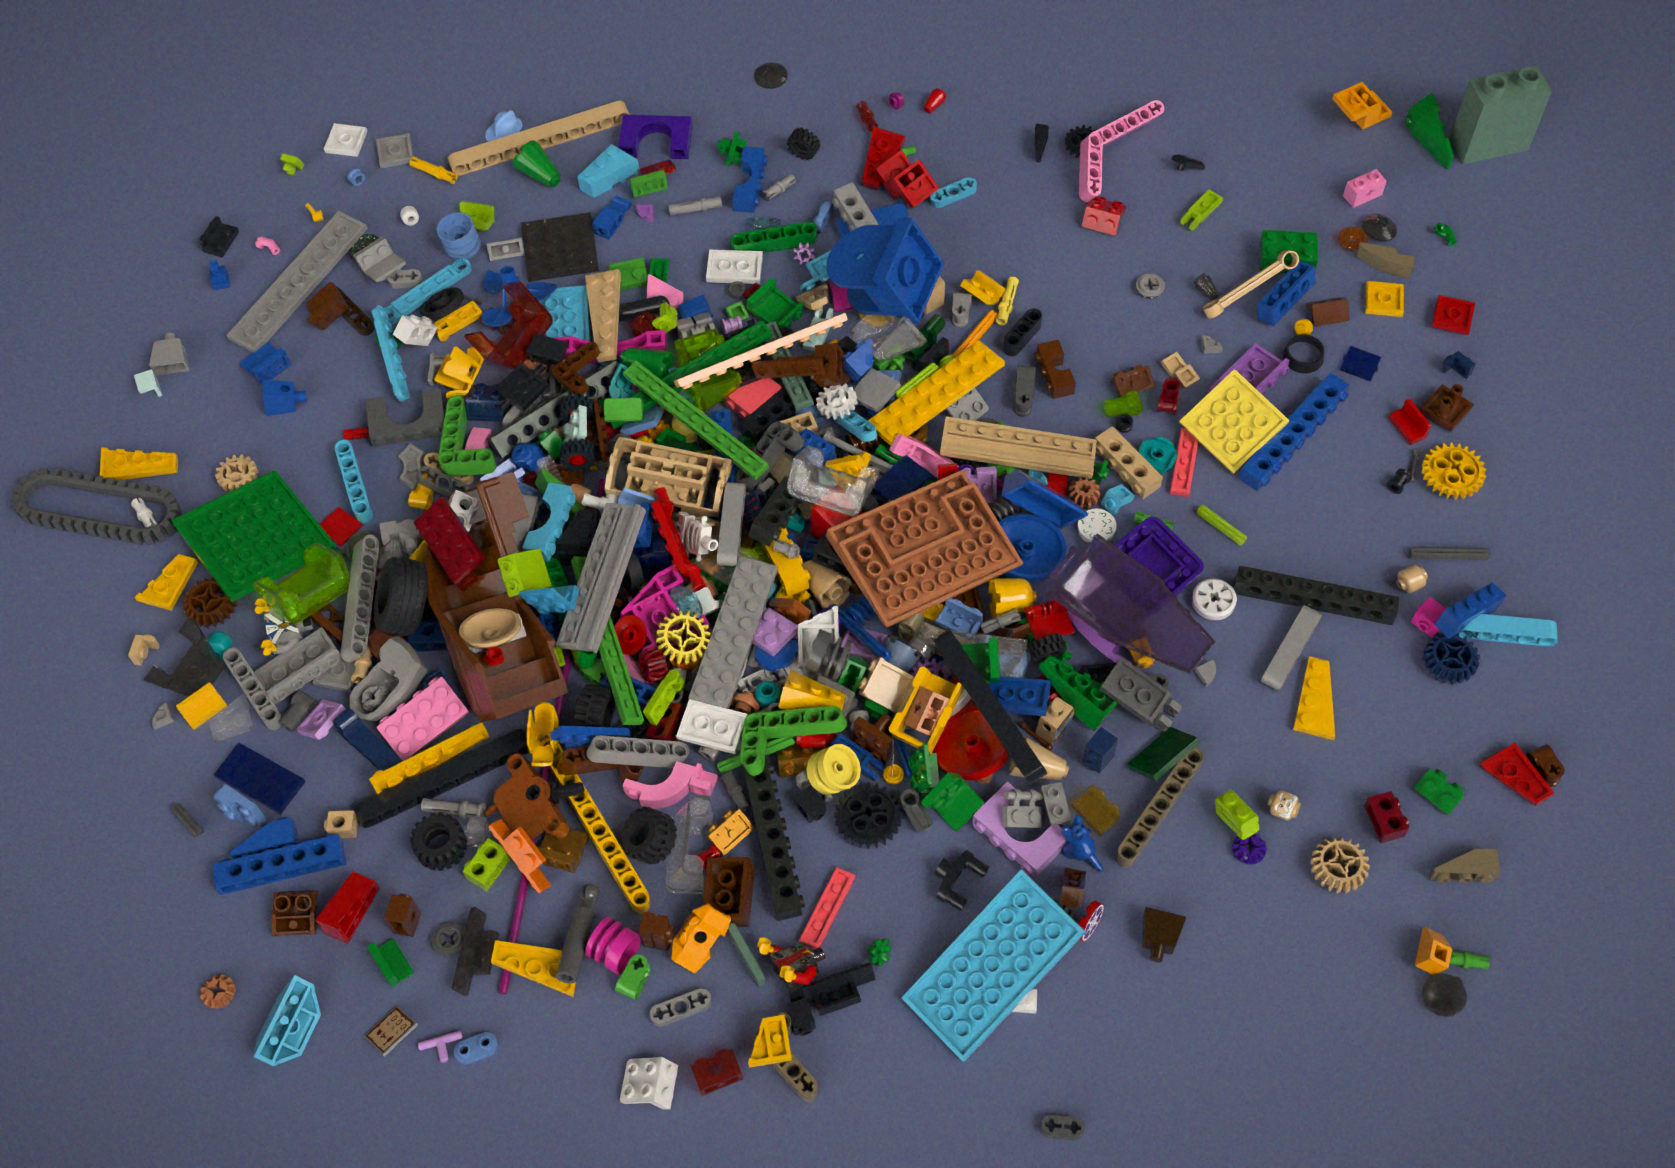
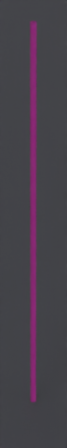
M599 479L596 497H604L606 479ZM566 649L564 656L565 665L562 666V674L566 686L573 657L571 649ZM565 694L556 697L554 708L559 724ZM543 766L541 778L548 781L550 769L548 766ZM537 837L532 839V842L535 844V846L537 842ZM523 873L521 874L508 940L511 943H517L529 880ZM505 969L502 971L498 991L499 994L503 995L507 994L511 972Z

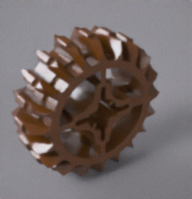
M213 577L210 581L204 578L202 583L197 581L195 587L190 585L191 591H187V597L183 598L185 615L192 623L200 627L204 625L209 628L211 624L216 627L219 622L224 624V619H230L229 614L235 613L234 608L238 607L237 600L231 602ZM217 593L223 594L224 597H220ZM197 608H201L204 612L197 611Z

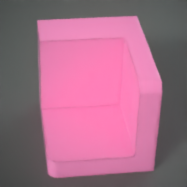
M697 763L689 782L691 793L710 798L718 780V775L704 771L702 764Z

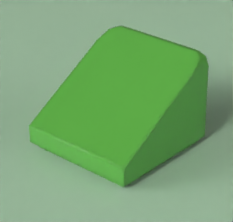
M743 301L724 309L729 318L732 317L734 319L736 316H740L741 321L749 318Z

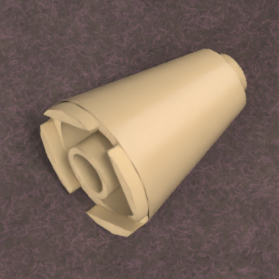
M812 560L803 563V569L808 570L811 578L808 580L809 589L822 608L826 609L832 606V604L840 606L845 602L850 594L848 591L849 586L852 587V582L847 576Z
M1023 736L1048 772V774L1040 779L1061 780L1062 777L1065 778L1067 776L1069 766L1066 765V760L1028 737ZM1011 758L1009 767L1011 772L1009 775L1024 777Z

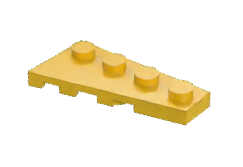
M101 447L100 476H103L105 480L108 477L118 481L119 479L126 480L178 473V456L176 453L153 451L151 453H143L141 450L128 452L124 449L109 450L108 448Z
M1309 656L1293 730L1334 740L1335 726L1330 663L1327 660Z
M495 940L491 964L574 997L576 982L568 984L556 978L563 950Z

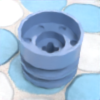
M455 212L446 215L437 224L436 231L447 256L454 260H460L459 258L469 259L477 254L481 241L470 216L462 212Z

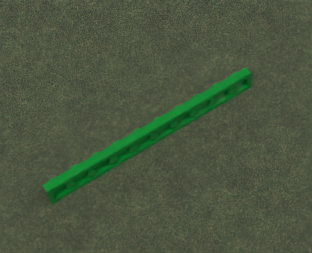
M762 320L660 380L676 392L682 390V387L676 388L674 380L749 351L773 337L772 331ZM642 390L629 397L642 399L644 404L643 412L658 404ZM626 422L609 423L613 427V429H616L617 427L623 425Z

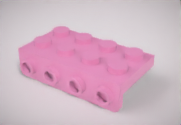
M436 677L428 684L429 687L424 691H417L412 696L413 699L407 704L404 702L399 705L393 715L385 716L380 720V725L376 727L403 761L416 755L470 712L443 677Z

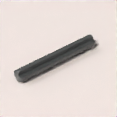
M1412 547L1410 549V558L1488 560L1490 557L1488 548Z

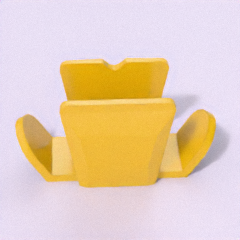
M457 346L453 348L450 355L447 354L434 380L437 383L454 389L446 393L447 399L456 395L464 398L468 394L484 358L475 347L468 348L466 354Z
M541 702L536 705L534 710L535 725L532 710H529L526 738L530 754H533L531 766L553 765L554 754L558 752L559 741H551L550 732L559 728L555 708L548 702ZM543 735L549 736L550 743L547 746H540L538 744L539 737Z

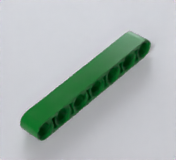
M551 557L549 562L544 561L552 585L549 588L570 586L556 558ZM567 611L564 613L554 612L562 628ZM571 649L578 666L584 669L593 667L597 653Z

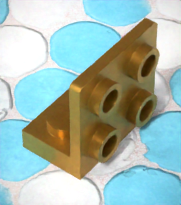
M569 829V833L565 838L556 839L546 832L541 847L536 846L547 860L542 865L575 873L587 843L588 834Z

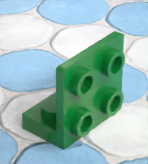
M997 637L989 638V643L961 644L987 684L1001 683Z
M923 744L909 757V767L912 769L911 788L918 795H928L939 783L937 753L930 755L928 744Z
M949 772L921 801L925 808H935L954 831H959L984 805V801L959 773Z

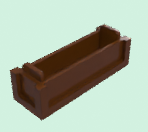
M1065 868L1060 902L1064 903L1067 907H1082L1086 871Z

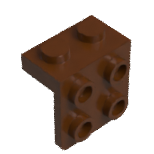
M329 282L307 302L306 305L312 314L307 320L311 325L324 331L349 308L334 283Z

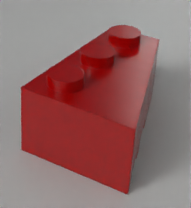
M352 872L315 921L327 936L348 944L380 889L378 884L370 878Z

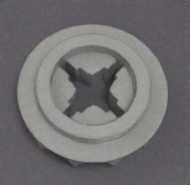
M1144 274L1138 278L1136 289L1138 294H1142L1144 298L1148 296L1153 299V297H1159L1161 293H1164L1165 282L1156 274ZM1149 282H1150V285L1153 287L1152 290H1150L1149 287H1148Z

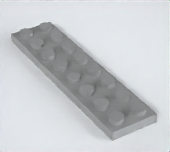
M739 557L689 699L729 709L774 583L778 566Z

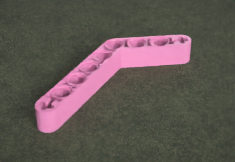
M1154 100L1092 132L1081 141L1079 197L1082 201L1090 202L1101 193L1103 147L1155 120L1164 112V105L1161 101Z

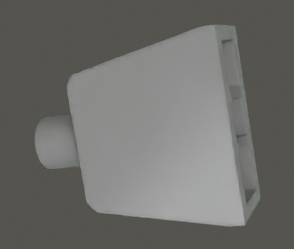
M166 333L164 340L155 341L153 344L149 366L155 376L190 371L186 349L181 339L176 338L173 333Z

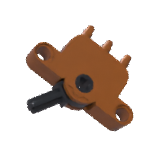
M521 754L511 755L507 761V767L512 777L496 790L494 803L484 811V814L490 816L499 810L503 816L502 820L512 832L522 827L531 840L543 831H546L556 839L565 838L569 833V825L557 804H559L560 798L582 795L585 791L583 783L578 782L561 786L555 782L549 783L539 776L535 767L531 766V762Z

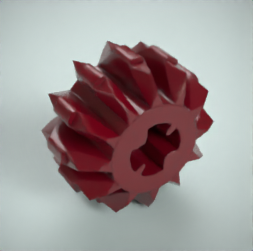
M657 647L648 648L639 653L638 668H640V674L643 675V679L649 683L662 680L668 672L666 656Z

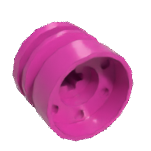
M606 917L593 931L587 943L585 955L589 959H594L596 963L604 961L605 968L618 975L624 972L630 958L636 955L641 943V936L629 927L622 930V923L615 922V919L611 917Z

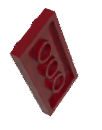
M444 497L437 499L414 522V525L453 583L458 584L485 559Z

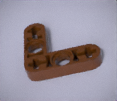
M595 342L584 344L552 368L555 379L572 394L577 393V396H580L581 393L585 394L589 390L586 380L577 371L599 356L600 350Z

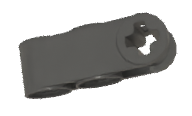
M1017 365L1014 410L1017 415L1022 417L1031 413L1036 367Z

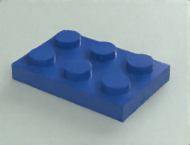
M1000 676L1001 683L988 684L1007 713L1046 716L1051 680Z

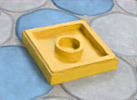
M1367 281L1365 314L1403 317L1404 284Z

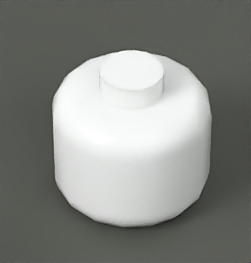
M406 206L401 210L400 216L405 225L413 226L418 223L419 214L413 206Z

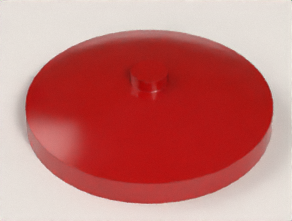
M976 705L964 707L949 718L933 749V753H937L938 765L946 774L948 772L959 773L967 781L982 779L993 774L1010 757Z

